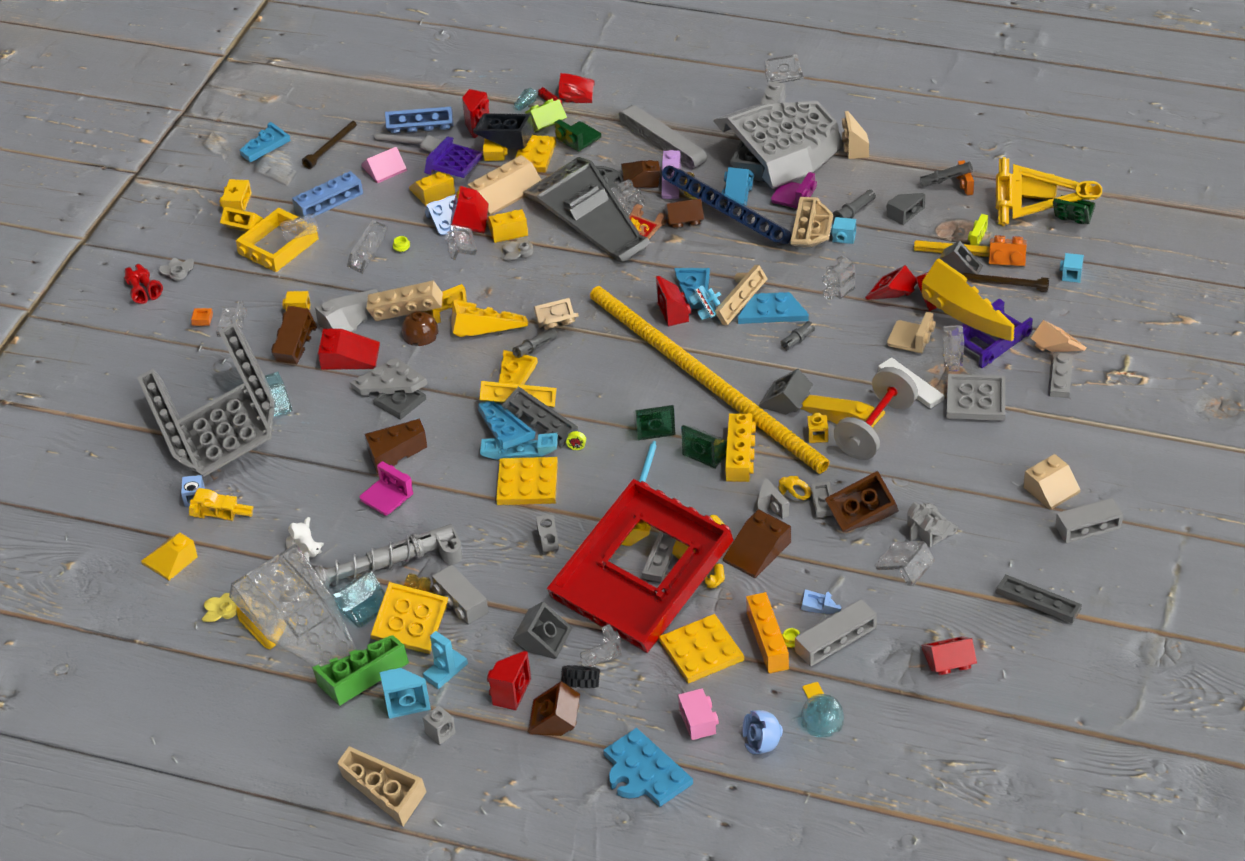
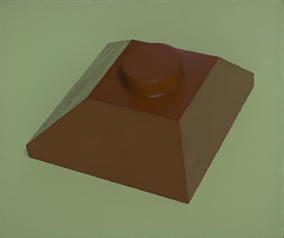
M648 160L621 164L624 187L658 188L660 178L659 161Z

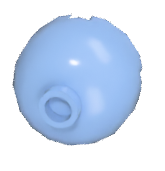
M751 710L750 714L745 715L742 733L743 737L747 736L748 743H745V746L752 754L770 752L776 748L783 733L782 726L773 714L764 710Z

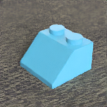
M402 668L380 672L389 719L431 710L426 680Z

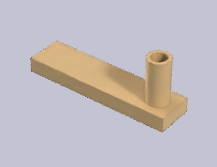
M754 265L748 273H736L735 282L738 283L737 286L715 310L722 325H728L766 282L767 277L760 265Z

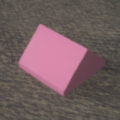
M397 147L370 157L361 164L362 168L377 183L407 171Z

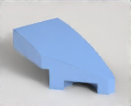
M805 589L800 610L834 614L841 611V606L835 604L829 592H826V595Z

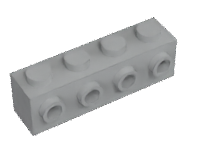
M860 599L795 637V652L811 667L876 629L877 614Z

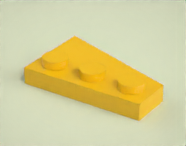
M503 350L499 383L524 385L538 364L537 357L524 355L518 358V356L515 357L513 355V352Z

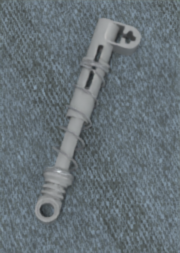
M452 524L419 535H407L405 540L393 544L389 542V545L378 549L371 548V551L366 552L364 557L358 558L354 554V560L343 564L336 560V566L329 569H324L320 565L315 567L311 574L309 572L306 573V576L302 574L301 578L296 574H289L281 581L283 595L286 601L297 602L303 598V595L306 594L305 592L310 593V590L314 592L315 588L322 591L329 590V585L337 587L338 580L347 577L349 580L355 581L356 574L363 571L372 575L375 570L384 567L390 569L393 564L402 561L407 563L413 557L420 559L425 553L437 549L445 563L454 565L462 559L461 542Z

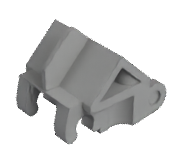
M914 502L907 512V526L910 528V539L912 541L920 537L931 547L945 539L948 535H954L958 530L954 523L948 521L938 512V508L929 502L928 504L923 503L920 505Z

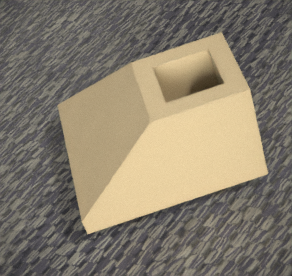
M845 111V118H842L844 152L848 153L849 159L868 158L869 141L867 133L849 111Z

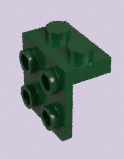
M560 119L554 122L556 139L578 152L602 137L599 131L581 121L572 126Z
M1054 198L1053 207L1057 218L1073 220L1078 224H1090L1096 206L1094 202L1086 200L1070 202Z

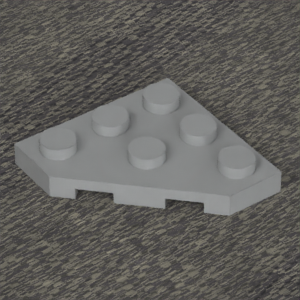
M394 358L359 376L350 384L352 389L360 395H369V392L378 391L379 394H394L398 390H404L405 393H413L427 385V380L401 360Z

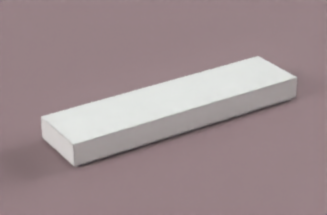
M890 358L878 366V371L884 367H894L908 374L917 386V400L931 409L944 401V395L895 359Z

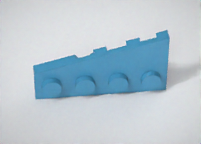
M485 401L478 404L479 413L502 449L535 439V431L509 410L504 409L499 402Z

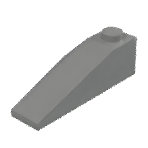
M373 289L324 302L315 308L318 324L323 329H344L354 333L357 330V326L361 322L364 323L370 314L366 309L368 294L379 291Z

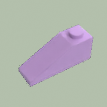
M663 151L662 170L668 165L681 169L680 151ZM662 177V199H679L680 188Z

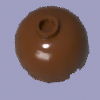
M416 311L409 314L402 324V336L409 345H412V343H418V346L428 345L436 340V335L439 333L435 318L424 311Z

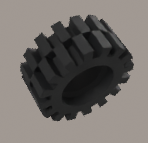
M583 665L562 666L561 681L569 687H599V668Z

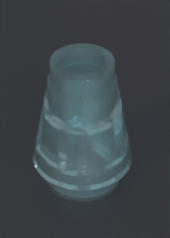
M532 88L524 89L514 103L516 109L521 111L534 103L538 97L536 91Z

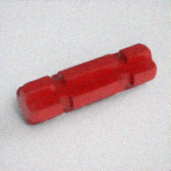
M544 87L538 89V95L545 101L550 99L556 101L559 99Z

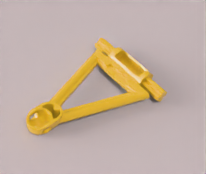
M1006 157L999 159V173L996 174V209L998 210L999 225H1009L1010 209H1013V219L1054 208V199L1022 207V176L1075 190V193L1057 197V199L1065 201L1095 200L1102 195V187L1095 181L1077 182L1013 164V174L1009 173V159H1006Z

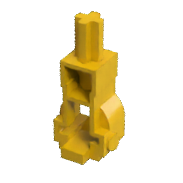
M198 488L194 498L190 500L189 516L198 518L211 516L233 521L235 514L252 517L254 506L237 504V497L220 495L209 489Z

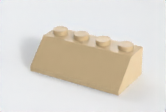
M520 155L467 184V186L477 190L489 203L487 214L491 216L524 198L523 191L541 181V178L532 162Z

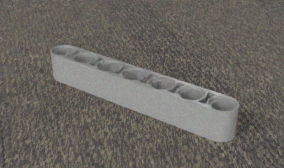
M631 105L619 112L618 116L623 125L661 150L680 151L681 163L687 167L694 169L707 161V155L702 148L637 106Z

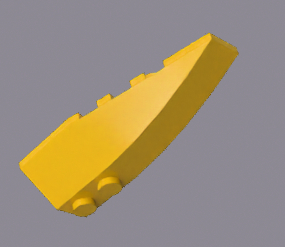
M938 258L922 281V297L934 304L938 309L970 327L992 336L1013 341L1014 324L999 310L995 311L991 302L987 298L983 299L978 294L979 290L975 286L971 287L966 283L968 279Z

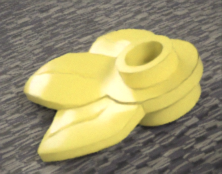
M224 593L220 598L213 597L206 600L204 607L208 612L201 620L203 622H215L221 617L224 619L234 617L237 614V604L234 601V595Z

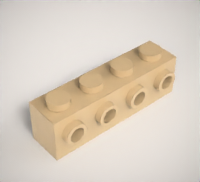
M434 280L368 294L366 309L375 321L390 319L416 311L441 308L443 293Z

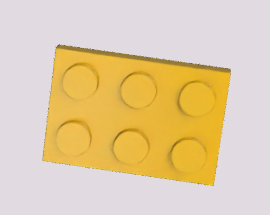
M532 135L526 147L517 151L516 157L522 155L532 162L537 172L546 173L556 145V137Z

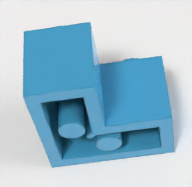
M728 167V171L724 175L726 188H723L722 193L747 206L748 194L753 188L754 173L749 169Z

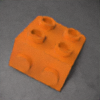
M995 235L990 240L989 264L1025 266L1027 240H1023V237L1020 236L1005 239V236Z

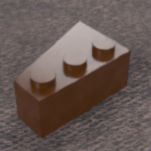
M288 306L287 311L283 314V322L281 328L277 331V339L272 345L271 352L277 362L297 365L305 351L303 346L306 342H310L311 336L309 335L312 330L316 331L317 325L308 308Z
M420 418L365 434L367 450L377 475H379L377 465L382 461L388 465L395 466L398 464V460L404 457L409 458L427 448L426 434Z

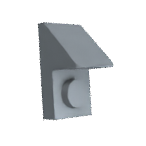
M765 479L758 497V509L765 511L771 508L782 519L788 517V500L768 479Z

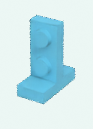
M435 631L430 635L434 664L423 673V677L427 682L439 689L462 670L468 662L467 658L452 649L451 640Z

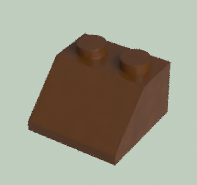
M701 198L667 203L663 208L668 226H673V228H681L683 224L690 223V226L700 225V221L704 220Z
M560 681L533 699L528 733L532 735L562 736L566 732L573 730L577 724L576 718L579 709L580 693Z

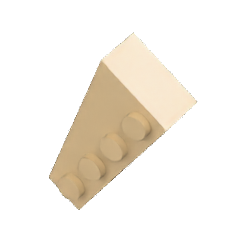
M350 746L337 763L344 779L403 827L426 794L422 778Z

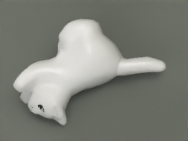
M307 517L304 523H291L288 527L291 536L286 538L288 550L298 549L299 558L304 564L309 563V557H315L322 553L321 547L324 545V543L315 542L312 539L309 529L310 517Z

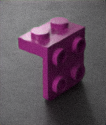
M808 172L801 184L789 182L778 186L771 197V202L798 209L800 197H811L817 187L815 173Z

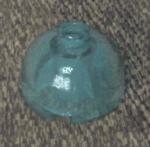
M814 695L805 702L802 708V726L813 736L819 738L830 737L837 730L839 732L844 725L843 707L831 695Z

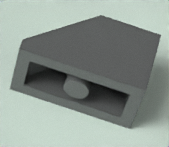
M913 193L895 196L886 205L887 217L904 225L925 208V194Z
M960 240L945 248L939 258L961 274H979L983 267Z

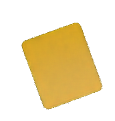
M818 682L802 686L809 700L825 696Z

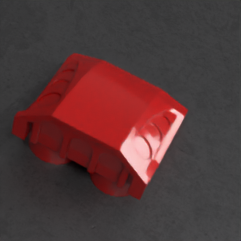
M560 73L559 98H562L564 102L592 103L595 81L577 75Z

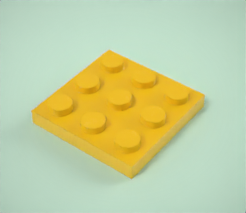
M500 458L497 505L556 504L558 458Z
M389 582L370 635L371 639L379 641L394 635L404 644L405 648L431 654L430 635L439 630L448 604V597Z
M715 614L659 636L661 645L688 684L744 661V654Z

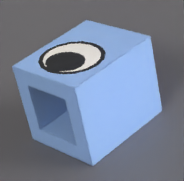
M202 475L182 477L181 495L185 507L190 506V500L194 498L198 488L205 489Z

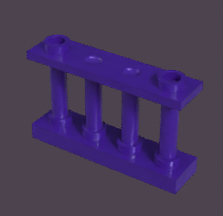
M998 299L991 305L995 311L999 310L1014 324L1013 341L1002 338L996 341L980 330L963 323L949 333L948 348L953 351L960 346L968 348L980 356L979 367L983 368L1022 339L1028 337L1033 330V319L1029 317L1022 323L1004 313L1005 302ZM977 337L990 346L984 350L969 340Z

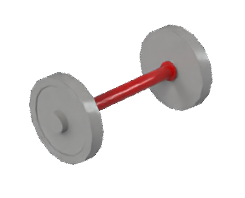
M884 367L875 374L872 379V387L881 401L865 422L855 417H846L841 419L834 428L836 444L850 457L858 460L873 458L880 448V440L875 430L871 427L887 405L895 409H906L911 407L917 399L918 389L915 382L900 369Z

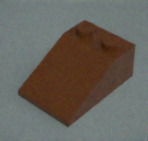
M878 471L825 498L843 533L881 521L899 512L893 496Z
M758 509L745 522L724 555L723 561L756 578L791 543V526Z

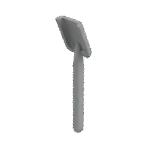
M379 133L374 135L376 140L420 144V148L432 152L442 142V140L431 135H426L424 139Z

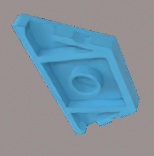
M790 292L754 294L738 316V324L809 321V314Z

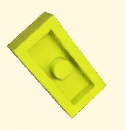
M981 214L979 219L975 220L973 231H970L968 235L970 245H980L987 231L988 215Z

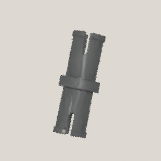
M807 321L800 328L794 329L789 336L781 340V346L788 343L784 349L789 350L796 343H801L804 337L815 331L814 325L808 328L812 322Z

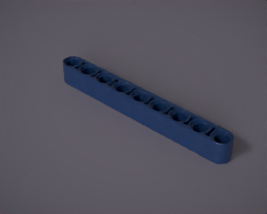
M670 165L662 170V177L666 181L698 199L701 198V201L773 242L785 245L791 241L792 235L788 229L687 172ZM769 225L768 230L765 231V227ZM782 232V238L779 239V234Z

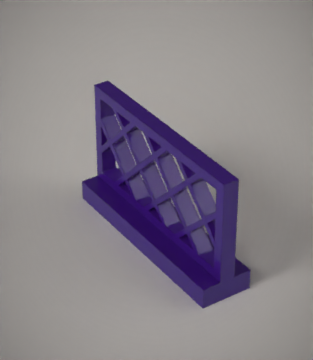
M447 136L426 158L424 173L431 175L436 170L465 178L484 157L483 151L454 144V138Z

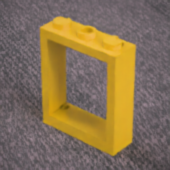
M278 207L235 241L238 254L277 272L316 242L319 237L316 225ZM278 226L297 234L295 238L274 254L254 245Z

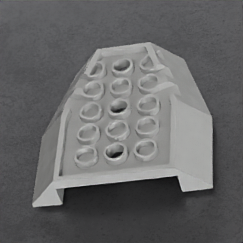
M818 101L753 105L713 120L722 132L732 129L765 167L762 178L772 189L805 177L808 172L814 173L843 146L836 120Z

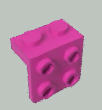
M382 461L377 465L379 480L360 495V501L383 515H389L413 495L412 480L408 474L402 473L394 466Z

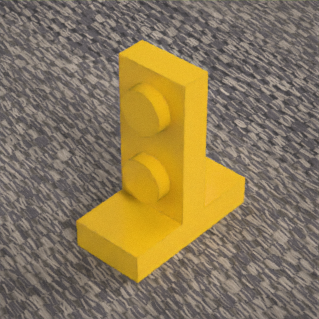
M463 284L442 291L441 308L424 312L431 314L437 324L440 323V312L452 308L453 300L467 302L466 290Z

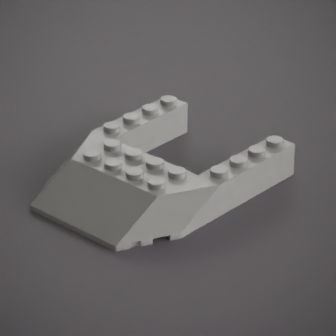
M235 322L220 330L219 333L244 383L180 419L163 380L154 368L137 377L173 458L203 477L272 438L275 401L244 334Z

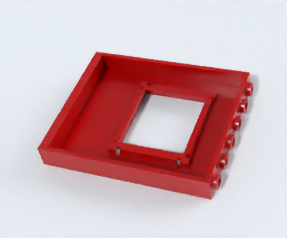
M633 479L553 579L547 590L555 601L648 653L659 639V636L663 634L734 541L731 529L725 524L720 525L708 515L703 516L699 514L693 507L682 505L678 499L667 497L661 490L650 488L644 481L639 482ZM640 520L689 546L658 588L608 561Z

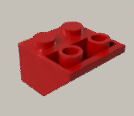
M469 89L462 97L464 119L473 138H476L478 135L474 134L473 130L482 115L489 113V100L487 92Z

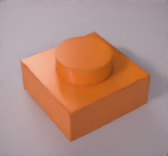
M194 308L191 318L192 326H210L213 316L212 308Z

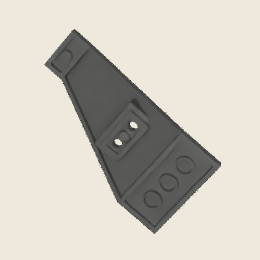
M577 157L523 191L526 198L541 203L618 261L625 262L630 260L632 255L644 251L646 246L651 244L648 237L639 234L591 160Z

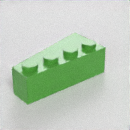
M394 635L367 645V649L353 650L349 652L350 655L339 660L337 657L329 660V664L322 667L318 664L313 666L312 669L317 685L340 706L381 681L380 672L402 668L409 661L404 644Z

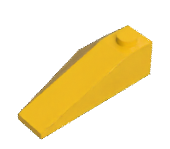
M453 300L451 328L453 334L459 337L528 326V320L523 315L507 311L498 313L490 307L480 309L476 308L477 304Z
M809 395L800 408L812 414L820 413L821 415H827V420L838 424L841 419L846 417H855L865 422L875 409L874 406L860 401ZM884 410L872 424V428L885 414Z

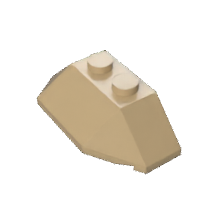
M800 197L791 237V245L794 247H813L829 240L833 214L821 203L818 197Z

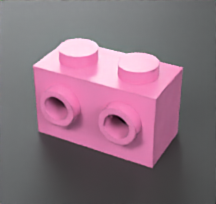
M703 688L678 694L679 710L691 740L716 734V725L719 724L716 712H712L710 696L705 695Z

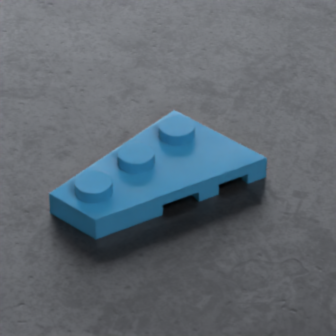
M270 122L265 130H261L258 133L259 136L256 139H251L240 149V155L249 162L255 161L259 157L291 141L290 135Z
M674 268L675 276L681 291L685 295L686 303H689L691 309L704 308L701 301L693 305L689 296L695 292L694 289L702 285L706 291L709 290L710 268Z

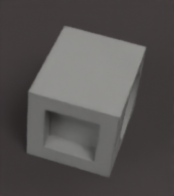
M437 706L423 717L426 735L439 745L456 733L453 716L440 706Z

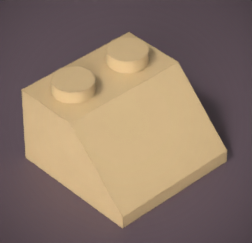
M1056 454L1025 471L1023 488L1050 510L1080 493V488L1069 465Z

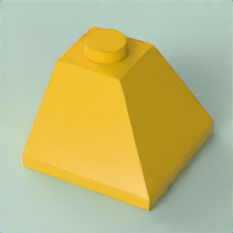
M179 532L141 560V563L165 579L170 580L198 556L194 541Z

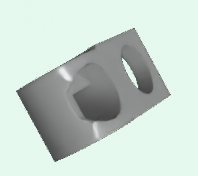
M554 514L536 517L542 551L559 550ZM549 521L551 525L541 526V523Z

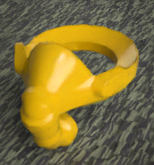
M798 476L782 477L779 480L778 488L782 495L788 490L797 499L807 500L812 494L810 487L807 483L800 480ZM798 485L803 488L805 496L798 495L793 486Z

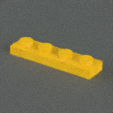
M481 381L479 401L504 403L519 386L548 407H555L556 388Z

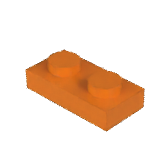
M965 160L958 161V165L966 163ZM971 173L956 177L960 180V187L964 189L966 195H973L974 179Z

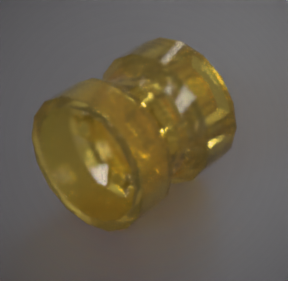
M409 573L404 586L429 592L431 580L429 577L422 576L420 578L416 574Z

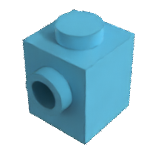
M835 217L830 235H833V242L854 244L856 219Z
M1065 253V259L1060 262V271H1063L1062 281L1081 282L1084 255Z

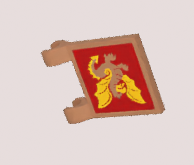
M636 204L628 217L639 234L650 239L661 226L667 223V220L664 219L666 214L659 213L654 222L641 217L644 213L641 210L643 206Z

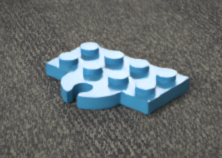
M635 728L603 750L604 756L614 765L609 773L611 789H615L620 782L628 784L617 789V795L621 797L638 798L646 794L661 807L693 785V778L638 728Z

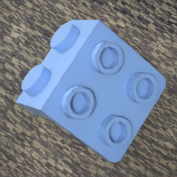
M455 195L448 196L439 201H433L426 206V217H432L435 227L441 236L463 229L451 225Z

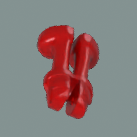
M141 264L135 265V271H132L131 267L125 268L124 279L128 285L133 287L130 291V296L134 302L144 304L148 301L147 294L139 283H143L151 300H156L161 295L163 286L158 280H149L150 272L148 269L144 268Z

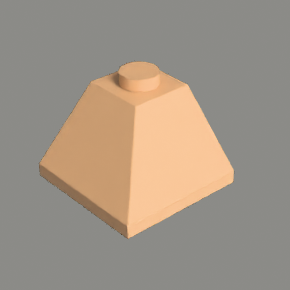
M1045 320L1041 322L1031 337L1036 342L1035 346L1042 351H1045V349L1051 352L1085 351L1087 348L1063 329Z

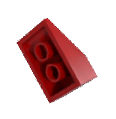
M323 329L318 351L321 370L374 369L377 365L380 342L344 329Z

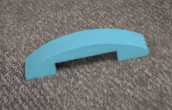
M538 434V440L527 441L526 443L502 449L496 438L482 439L480 454L481 456L500 460V458L541 457L557 449L558 434Z

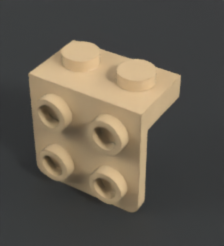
M570 298L534 306L539 328L544 327L545 330L555 328V326H558V323H562V326L575 322V318L579 317L578 313H573Z
M926 312L921 324L902 320L896 321L888 338L887 345L923 353L926 344L929 343L930 335L935 329L936 321H933V313Z

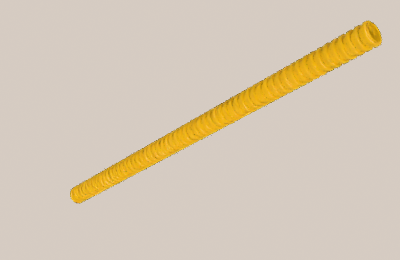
M596 286L592 289L590 299L612 314V316L685 372L689 373V375L693 376V378L740 414H752V422H756L757 427L783 445L784 448H787L788 451L818 474L827 470L830 463L829 459L825 458V456L821 455L804 440L784 427L779 421L721 377L717 376V374L713 373V371L709 370V368L601 286Z

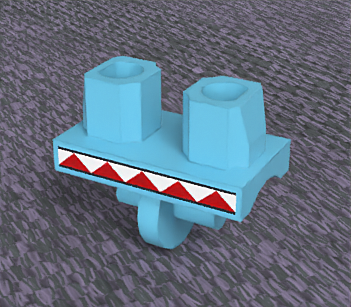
M703 285L694 289L695 292L689 296V299L693 305L700 301L704 305V308L698 311L701 319L716 316V306L721 304L717 297L721 296V293L715 294L712 288L706 291Z

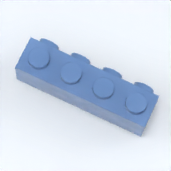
M452 107L385 112L386 129L391 131V133H401V130L416 132L417 129L424 128V131H431L435 127L445 130L450 129V126H454Z
M351 171L293 197L294 211L307 221L362 195V183Z

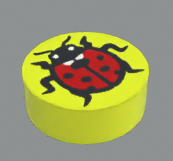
M573 431L568 434L566 444L572 450H581L585 447L586 437L581 432Z

